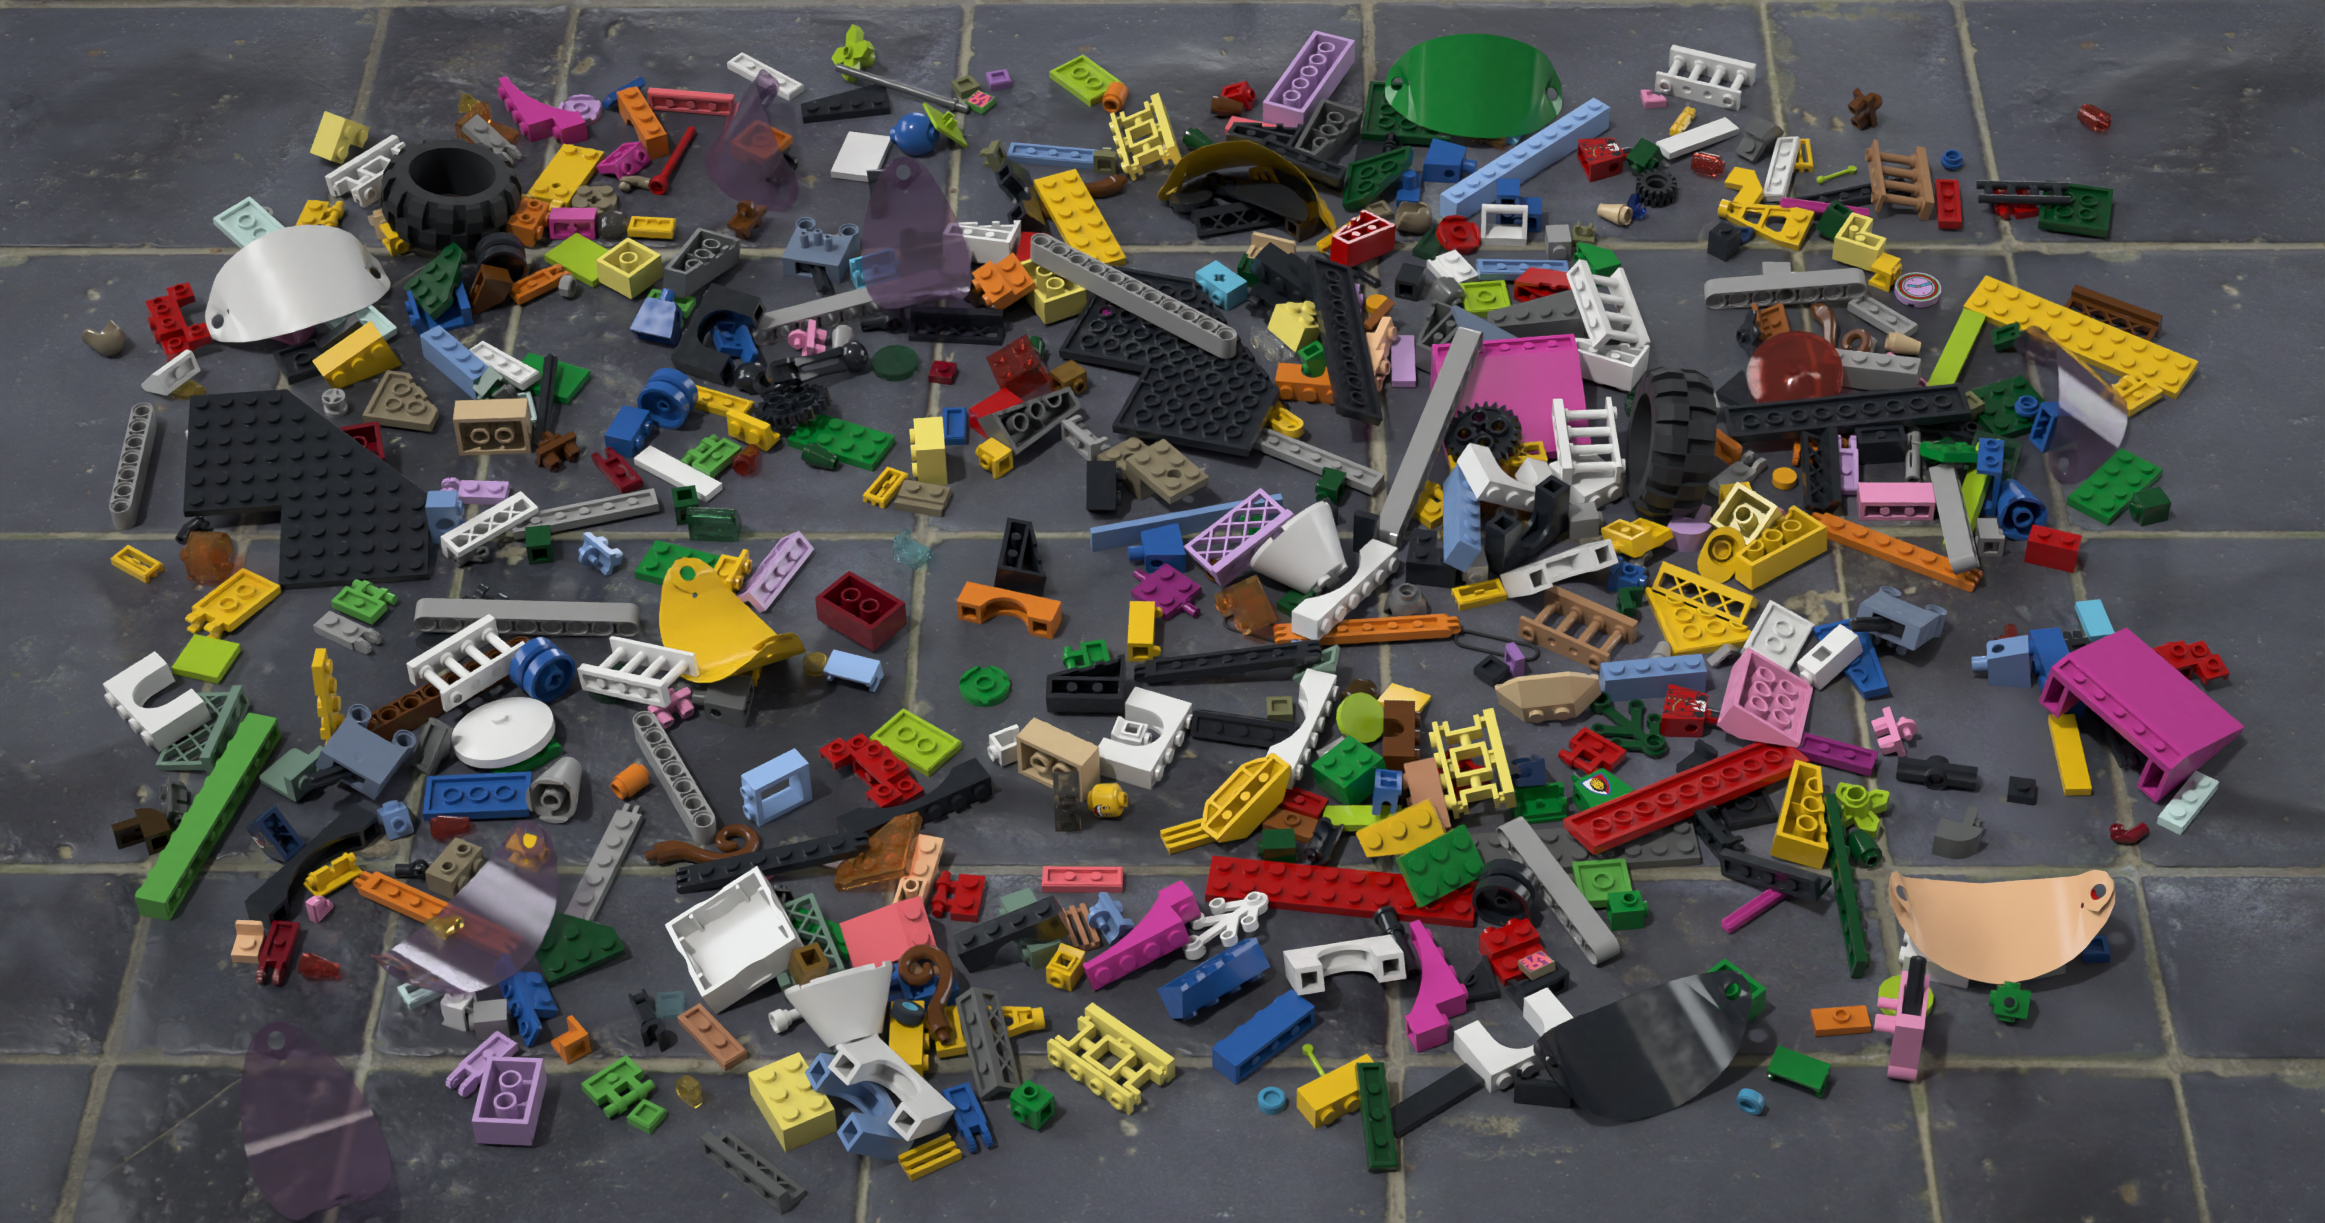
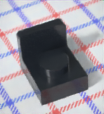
M1698 739L1695 741L1694 752L1676 765V772L1680 773L1718 758V751L1713 746Z

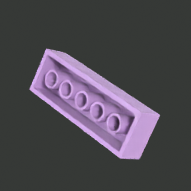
M1314 31L1263 101V122L1274 125L1284 123V127H1297L1298 124H1305L1306 128L1321 99L1328 100L1354 63L1355 40Z

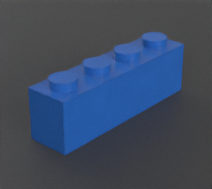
M2060 627L2029 631L2028 641L2031 669L2033 674H2036L2038 677L2040 692L2043 691L2051 667L2070 653ZM2080 700L2064 714H2075L2076 718L2084 717L2086 704Z
M1292 989L1284 995L1278 996L1271 1005L1264 1010L1258 1011L1251 1020L1244 1025L1238 1026L1231 1035L1214 1045L1212 1048V1067L1235 1085L1315 1025V1006L1302 996L1297 995Z

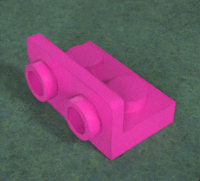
M641 141L623 143L596 167L600 174H616L618 180H620L623 176H633L650 162V158Z

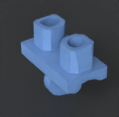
M590 532L583 533L584 544L578 551L580 554L579 562L584 566H595L606 576L612 575L613 566L620 565L622 562L623 552L618 548L611 550L608 540L603 536L595 537Z
M1100 892L1098 903L1089 909L1090 913L1087 916V923L1091 928H1100L1108 943L1115 945L1120 937L1128 935L1135 925L1131 919L1122 917L1123 906L1120 901L1112 900L1107 892Z

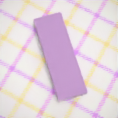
M1397 335L1396 340L1391 344L1393 388L1416 387L1414 335Z

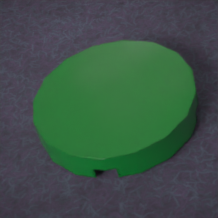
M988 665V668H981V666L973 667L967 670L960 678L959 691L961 697L973 706H995L1003 702L1009 695V677L1002 669Z

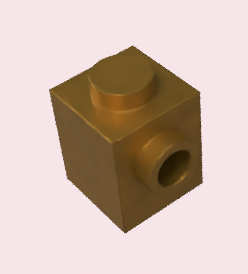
M1073 360L1049 371L1050 389L1053 392L1070 386L1074 394L1077 395L1087 389V372L1084 367L1079 366Z
M818 942L792 950L788 969L796 985L802 986L810 983V980L826 975L829 963Z

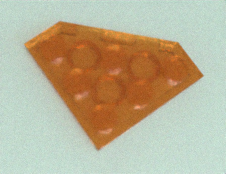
M919 812L894 817L869 838L870 849L868 851L861 852L856 858L841 862L838 865L833 883L837 891L909 876L922 824V817Z

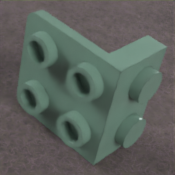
M318 746L309 755L296 748L289 750L260 775V782L297 802L312 789L308 786L307 776L321 770L316 767V763L323 747Z

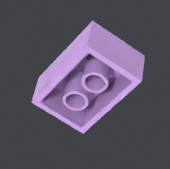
M487 1057L472 1118L476 1143L532 1146L547 1083L543 1058Z

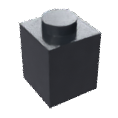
M1721 221L1709 231L1707 253L1727 262L1739 252L1741 229Z
M1403 263L1395 278V297L1417 302L1425 286L1426 267Z

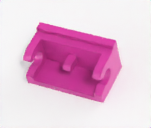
M552 208L549 216L550 239H568L575 233L587 239H596L598 223H596L597 208Z

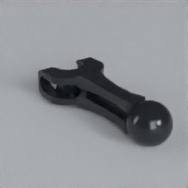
M852 341L844 344L842 347L839 346L825 352L776 360L767 365L765 370L758 372L753 377L752 385L757 393L768 394L792 385L798 386L822 376L844 373L847 370L852 372L859 371L867 364L868 352L861 343ZM831 359L839 360V363L807 371L802 370L803 366ZM766 377L770 386H762L760 378Z

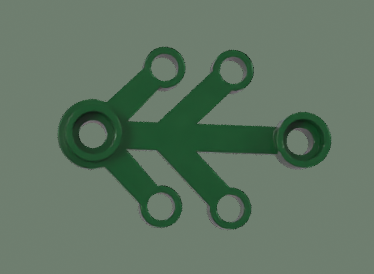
M1601 691V694L1589 705L1595 714H1604L1619 725L1608 726L1596 723L1591 727V730L1604 738H1606V735L1634 737L1637 740H1623L1622 738L1614 737L1610 741L1625 750H1641L1644 754L1651 757H1658L1666 752L1667 743L1664 737L1659 734L1661 715L1656 713L1649 714L1646 721V726L1650 729L1649 734L1641 730V715L1644 713V703L1641 700L1634 699L1629 702L1628 712L1631 715V721L1610 706V695L1604 691Z

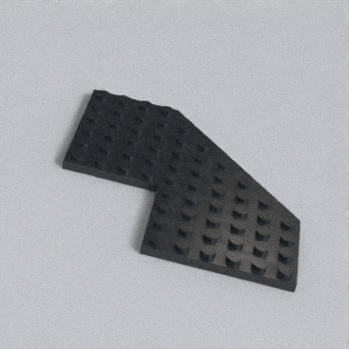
M1109 265L1228 326L1225 317L1219 310L1215 309L1212 300L1205 292H1202L1199 283L1195 279ZM1094 293L1059 349L1060 358L1142 372L1112 425L1113 433L1156 441L1165 439L1168 443L1248 457L1280 398L1279 387L1271 382L1269 374L1262 365H1258L1255 361V356L1247 346L1245 347L1241 343V338L1238 334L1236 354L1231 358H1220ZM1103 310H1108L1107 312H1111V314L1105 315L1102 312Z
M287 389L190 396L183 504L185 517L281 511L278 585H280L281 590L352 585L355 579L360 581L366 580L373 584L429 580L430 530L425 509L428 493Z

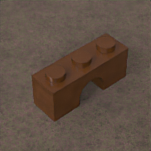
M1384 700L1383 759L1387 770L1402 771V774H1405V763L1420 760V749H1415V746H1420V730H1415V727H1420V711H1415V701Z

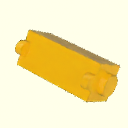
M1130 601L1127 642L1129 662H1145L1161 654V648L1154 646L1155 621L1156 618L1163 615V609L1155 607V601Z

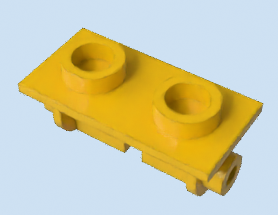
M352 852L349 854L344 853L343 856L331 862L332 867L329 868L325 865L315 872L309 873V877L305 879L306 881L303 885L314 896H325L358 877L363 871L355 864L357 859Z

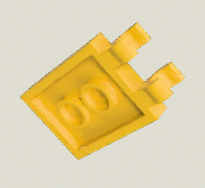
M242 568L192 606V613L185 617V621L191 623L187 627V631L197 634L202 629L204 622L207 621L209 623L204 626V630L210 632V634L206 637L220 639L224 630L232 632L280 595L281 587L262 576Z

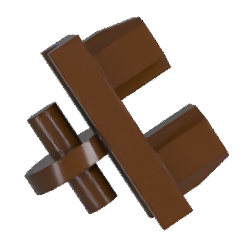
M1859 88L1853 91L1854 100L1848 104L1849 111L1855 115L1851 118V124L1859 130H1862L1866 125L1874 128L1878 125L1876 111L1882 106V98L1879 94L1873 92L1865 96Z
M741 200L737 204V212L727 222V229L734 230L736 238L747 240L751 236V229L757 228L762 224V217L767 213V206H757L752 200Z
M550 431L543 432V441L538 443L539 448L536 449L537 459H535V463L537 466L544 465L552 472L561 466L559 457L563 454L568 461L577 459L580 455V450L576 444L577 435L573 431L563 436L559 433L553 435Z

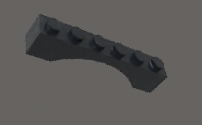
M975 757L954 766L946 779L937 788L918 800L889 808L859 807L836 817L838 834L855 831L857 834L867 833L871 848L992 795L991 776Z
M354 803L345 811H342L333 822L323 828L311 842L307 843L300 852L291 860H288L279 871L269 877L257 891L248 897L245 905L249 920L262 921L264 928L270 930L273 920L286 921L291 916L295 896L306 881L305 879L309 877V873L315 872L324 864L343 856L344 853L348 854L363 850L381 834L377 815Z

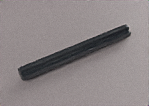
M551 353L544 357L534 445L538 447L539 442L543 441L542 433L550 431L558 357L553 356Z

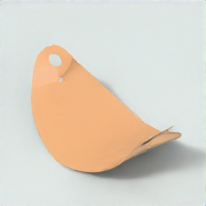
M2091 870L2070 877L1994 883H1968L1909 878L1895 871L1890 876V900L1900 925L1916 947L1932 962L1947 971L1967 979L1992 984H2004V981L2018 982L2033 979L2061 967L2080 954L2107 922L2115 904L2114 880L2106 871ZM2096 885H2105L2106 894L2098 900H2093L2091 898L2092 889ZM1897 886L1902 887L1907 901L1898 896Z

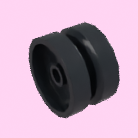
M497 232L483 237L478 242L475 249L477 272L481 264L508 269L513 283L527 277L528 267L525 248L520 238L511 233Z
M1503 858L1487 862L1481 870L1478 884L1472 895V905L1475 912L1489 923L1502 927L1513 918H1518L1519 920L1528 918L1532 902L1538 891L1537 877L1526 865L1515 860Z

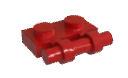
M1993 190L1994 195H2007V190ZM2016 190L2017 195H2030L2027 190ZM1994 204L1996 214L2001 216L2003 220L2008 219L2012 214L2016 220L2038 216L2039 209L2036 204Z
M1584 727L1569 740V749L1572 751L1568 752L1565 749H1561L1558 753V758L1565 761L1566 766L1583 769L1589 775L1602 767L1611 772L1626 758L1627 750ZM1582 757H1585V758L1589 759L1591 762L1587 763L1586 761L1582 760L1581 758H1582Z
M942 871L935 885L937 893L933 896L931 907L933 908L932 915L941 917L943 912H950V918L953 921L977 923L986 886V876L959 874L958 881H951V873L949 871ZM947 894H954L953 899H947L946 896Z

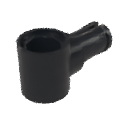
M898 303L889 304L885 307L884 311H880V314L859 316L861 331L882 328V330L886 329L889 333L899 334L906 328L905 309Z

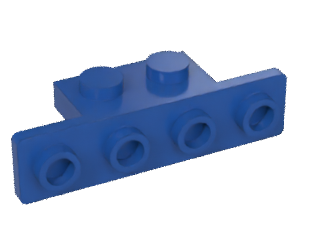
M723 322L709 330L718 352L741 357L743 363L748 361L757 362L758 350L755 348L752 335H750L747 326L735 322Z
M503 953L494 967L493 974L503 997L507 999L511 1015L526 1046L533 1047L542 1030L538 1017L554 1018L558 1009L542 974L516 971L509 954Z

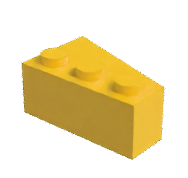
M371 321L313 360V363L332 389H340L402 365Z
M1429 797L1357 830L1356 835L1366 856L1376 857L1407 853L1446 833V830Z

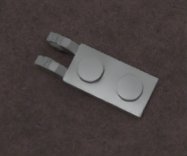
M478 114L463 125L462 132L476 144L480 142L492 147L494 153H502L510 160L512 165L513 160L518 161L522 158L521 151L515 145L510 144Z
M1747 451L1740 460L1734 462L1709 482L1707 491L1719 497L1720 485L1737 482L1751 483L1766 468L1767 460L1763 457L1759 458L1752 467H1749V464L1754 461L1755 453Z
M328 611L313 625L314 632L364 654H369L372 651L370 643L379 645L383 641L382 636L376 630L368 629L332 611Z

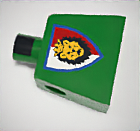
M1578 769L1571 777V780L1574 782L1572 800L1580 812L1634 791L1632 787L1605 769H1599L1589 775L1583 769Z

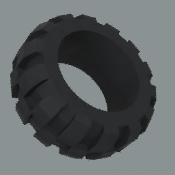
M451 137V140L431 138L424 139L422 144L416 145L411 143L401 148L398 155L394 154L383 171L380 204L382 206V213L391 230L396 231L399 238L408 244L416 243L421 245L422 250L437 253L438 250L443 251L445 247L450 246L454 242L466 254V251L475 250L478 242L483 237L491 233H507V222L512 215H515L521 202L522 187L520 178L510 160L502 153H494L492 147L480 142L477 144L469 143L467 139ZM437 194H455L466 197H446Z
M1661 366L1643 374V378L1639 381L1636 389L1626 440V490L1632 508L1644 515L1673 518V516L1687 517L1698 511L1701 507L1702 499L1706 495L1714 461L1717 409L1712 382L1707 376L1696 370Z

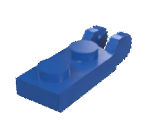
M969 1082L942 1090V1096L956 1108L951 1117L960 1136L964 1138L968 1151L970 1153L976 1152V1142L972 1134L979 1131L986 1148L992 1147L993 1141L987 1126V1120Z

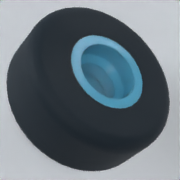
M898 999L893 1003L891 1015L903 1024L917 1026L923 1021L925 1010L922 1006L911 1000Z

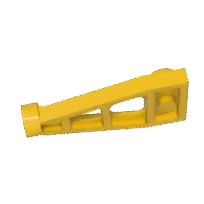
M1725 199L1721 200L1717 212L1718 217L1725 218L1739 227H1753L1755 235L1778 246L1799 251L1815 218L1814 211L1798 207L1783 208L1780 205L1735 203ZM1758 213L1762 214L1758 224H1754L1744 219L1746 214ZM1784 217L1787 220L1782 230L1775 232L1765 226L1768 218Z
M947 1006L945 1012L952 1027V1032L949 1035L951 1042L947 1045H941L939 1040H935L938 1058L968 1053L961 1030L957 1006ZM1001 1006L1004 1018L1013 1019V1025L1006 1027L1009 1038L1029 1030L1045 1029L1042 1007L1031 1009V1007Z

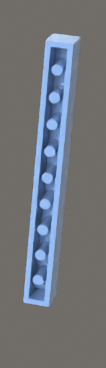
M1592 98L1440 194V216L1443 218L1450 215L1470 217L1482 209V204H1490L1496 200L1497 178L1520 179V184L1576 150L1578 148V139H1592L1609 129L1610 107Z

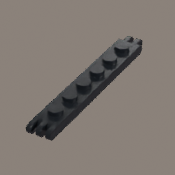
M2074 630L2073 637L2070 631L2063 632V637L2070 653L2091 644L2089 637L2082 636L2080 630ZM2093 711L2118 766L2124 768L2127 766V762L2130 767L2136 766L2137 761L2140 765H2146V756Z
M1308 640L1146 660L1143 664L1134 666V679L1138 682L1145 681L1150 684L1317 664L1322 660L1321 642L1319 640Z
M855 831L680 867L675 871L677 893L686 894L728 885L756 866L766 877L856 858L861 852H866L870 849L869 836L867 833L857 834Z

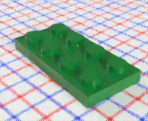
M824 414L816 415V419H808L807 423L800 422L787 439L788 447L802 451L808 442L812 444L816 442L839 457L838 462L871 472L875 470L895 443L894 435Z
M2120 448L2067 497L2066 505L2109 526L2129 507L2132 502L2133 493L2147 490L2162 476L2163 469Z

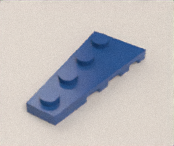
M1853 618L1812 627L1813 635L1820 642L1839 624L1850 630L1849 621ZM1854 632L1859 637L1863 652L1846 666L1842 672L1863 699L1889 694V686L1869 633Z

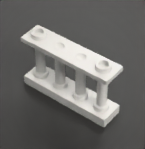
M1672 45L1669 55L1670 70L1668 73L1657 71L1655 91L1739 111L1741 91L1739 89L1742 84L1752 87L1755 81L1756 64ZM1679 70L1691 72L1689 78L1676 75ZM1700 75L1712 77L1709 83L1697 81ZM1721 80L1733 82L1730 88L1718 85Z
M1579 259L1566 275L1592 347L1601 349L1610 339L1628 342L1630 348L1642 349V345H1648L1650 339L1624 269L1619 267L1611 277L1591 274L1587 261ZM1596 285L1607 286L1611 295L1599 293ZM1602 303L1615 305L1617 313L1605 311ZM1609 321L1621 323L1624 332L1612 330Z
M1606 397L1605 409L1572 411L1564 408L1563 399H1553L1552 423L1560 479L1568 485H1571L1572 475H1576V473L1609 471L1614 472L1615 484H1620L1621 473H1625L1626 466L1625 459L1620 458L1615 426L1617 407H1612L1611 397ZM1605 419L1606 427L1571 428V426L1566 425L1569 420ZM1608 436L1609 444L1573 445V443H1569V440L1575 437ZM1611 454L1612 462L1576 463L1571 458L1574 455Z
M488 614L409 661L407 668L410 682L418 686L428 680L440 690L443 710L448 712L507 676L514 655L525 643L522 641L511 648L499 638L496 620ZM490 643L502 654L490 660L478 649ZM468 655L481 665V667L471 673L458 663V661ZM449 668L461 679L449 685L437 674Z
M615 636L609 638L613 653L600 666L583 663L577 668L582 690L666 708L671 703L668 687L681 674L694 677L700 675L695 653ZM619 661L628 662L620 671L611 669ZM640 665L648 667L641 675L631 674ZM660 670L669 671L661 680L652 678Z

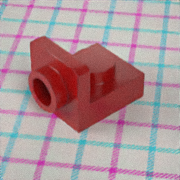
M1247 81L1225 86L1221 92V96L1238 102L1242 101L1247 111L1252 109L1256 100L1255 91L1250 88Z

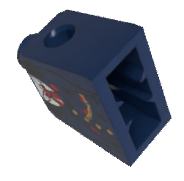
M276 806L264 811L245 827L265 855L280 861L287 862L306 845Z

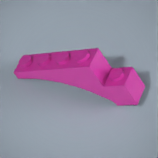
M507 76L498 78L500 87L497 88V93L500 100H504L507 111L512 112L515 124L519 123L522 135H526L531 143L554 136L555 140H559L562 146L563 144L573 145L588 140L586 122L578 110L573 112L546 105L520 91Z
M1182 880L1158 891L1159 896L1150 911L1128 935L1099 956L1083 964L1089 984L1094 991L1190 942L1184 924L1201 916L1193 892Z
M1416 920L1409 923L1410 939L1422 967V981L1414 1007L1410 1014L1405 1015V1028L1407 1037L1417 1053L1448 1042L1447 1030L1450 1029L1448 1018L1466 1012V1000L1469 996L1463 983L1459 984L1457 981V975L1453 966L1447 965L1441 947H1436L1430 929H1425L1421 921Z

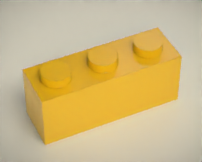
M913 1001L922 1006L925 1010L924 1001ZM925 1012L921 1024L917 1026L903 1024L894 1019L890 1014L889 1047L924 1079V1071H929V1054H925V1050H930V1034L925 1033V1029H928L926 1022L927 1012Z
M1368 1054L1297 1089L1296 1107L1315 1129L1325 1124H1330L1336 1118L1348 1112H1354L1360 1107L1355 1065L1356 1063L1374 1062Z

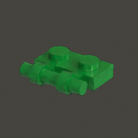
M1105 639L1080 642V650L1073 651L1070 646L1063 648L1062 661L1067 669L1079 667L1080 669L1094 665L1096 661L1102 660V662L1110 660ZM1079 662L1084 663L1083 666H1077L1076 664Z

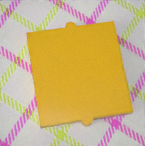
M1392 683L1379 697L1378 702L1384 707V700L1415 701V711L1421 712L1431 700V695Z

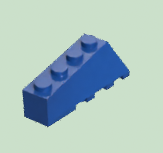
M1257 938L1243 939L1160 987L1157 991L1171 1019L1182 1018L1183 1021H1186L1198 1014L1197 1009L1203 1006L1208 1008L1220 1001L1218 997L1225 993L1230 995L1239 991L1242 988L1240 984L1245 981L1253 982L1263 976L1262 971L1268 969L1270 965Z

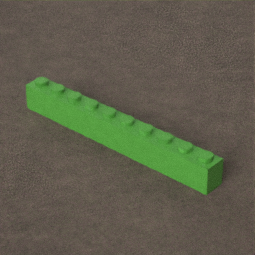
M248 713L244 721L239 724L235 736L232 740H229L225 752L221 758H218L211 775L206 777L203 788L199 794L195 795L193 804L188 812L184 813L179 827L171 834L166 848L160 852L155 866L149 870L147 879L142 887L136 891L135 902L137 903L140 915L166 921L171 920L279 741L281 733L277 718Z

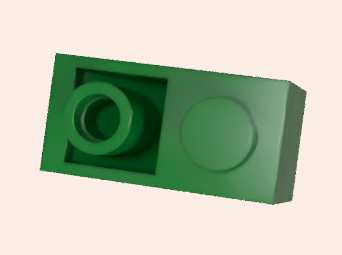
M1583 242L1577 243L1576 253L1574 254L1575 264L1579 259L1587 261L1591 274L1611 277L1621 267V262L1612 250Z

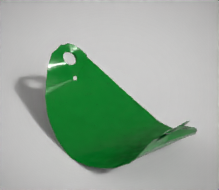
M1454 34L1437 37L1413 46L1390 68L1385 83V97L1396 111L1419 126L1450 135L1474 138L1521 136L1543 128L1554 120L1562 109L1561 82L1549 58L1540 50L1527 43L1491 34ZM1395 78H1401L1403 82L1401 89L1398 91L1393 90L1391 87L1392 81ZM1550 88H1554L1557 92L1555 101H1551L1548 97Z

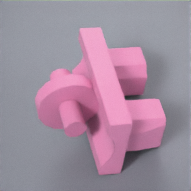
M809 319L807 332L800 329L792 331L788 335V343L797 350L802 348L801 356L825 352L826 346H824L827 331L816 328V321Z
M688 687L677 692L673 688L668 689L671 703L666 708L654 705L648 706V711L656 716L664 730L674 723L671 713L677 711L682 719L693 715L694 706L690 700L691 691Z
M1890 706L1883 708L1884 717L1871 721L1877 737L1888 733L1891 734L1877 739L1883 755L1897 751L1898 756L1905 757L1907 754L1901 738L1911 740L1917 732V724L1914 720L1907 719L1906 717L1899 718V721L1896 723Z

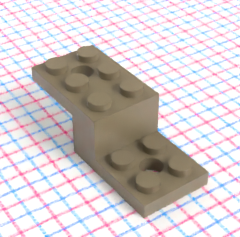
M1133 436L1097 455V461H1117L1118 466H1122L1123 482L1120 483L1140 500L1157 493L1169 504H1172L1209 484V476L1165 439L1148 447L1140 439Z

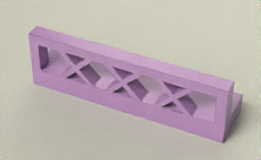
M800 531L781 538L736 596L743 602L749 601L759 613L766 611L814 550L813 546Z

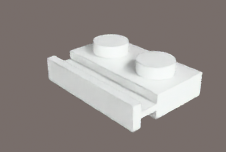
M1456 250L1436 257V260H1427V268L1438 279L1445 276L1446 278L1453 277L1458 283L1479 282L1477 271Z

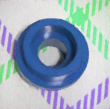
M1947 150L1941 156V164L1949 170L1960 168L1963 165L1962 154L1957 150Z
M2022 396L2015 403V411L2023 417L2035 416L2039 409L2038 401L2032 396Z

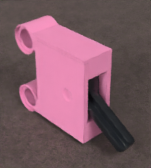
M1919 955L1910 958L1908 972L1902 971L1898 999L1878 997L1877 1007L1896 1010L1895 1016L1876 1014L1874 1025L1875 1031L1892 1033L1893 1035L1887 1078L1916 1082L1930 983V975L1925 974L1927 959Z

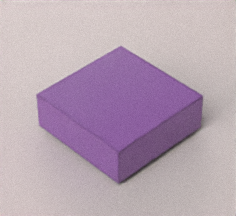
M1007 69L986 73V81L991 91L1012 88V81Z
M1514 642L1506 644L1504 663L1510 666V672L1515 678L1524 676L1525 657Z

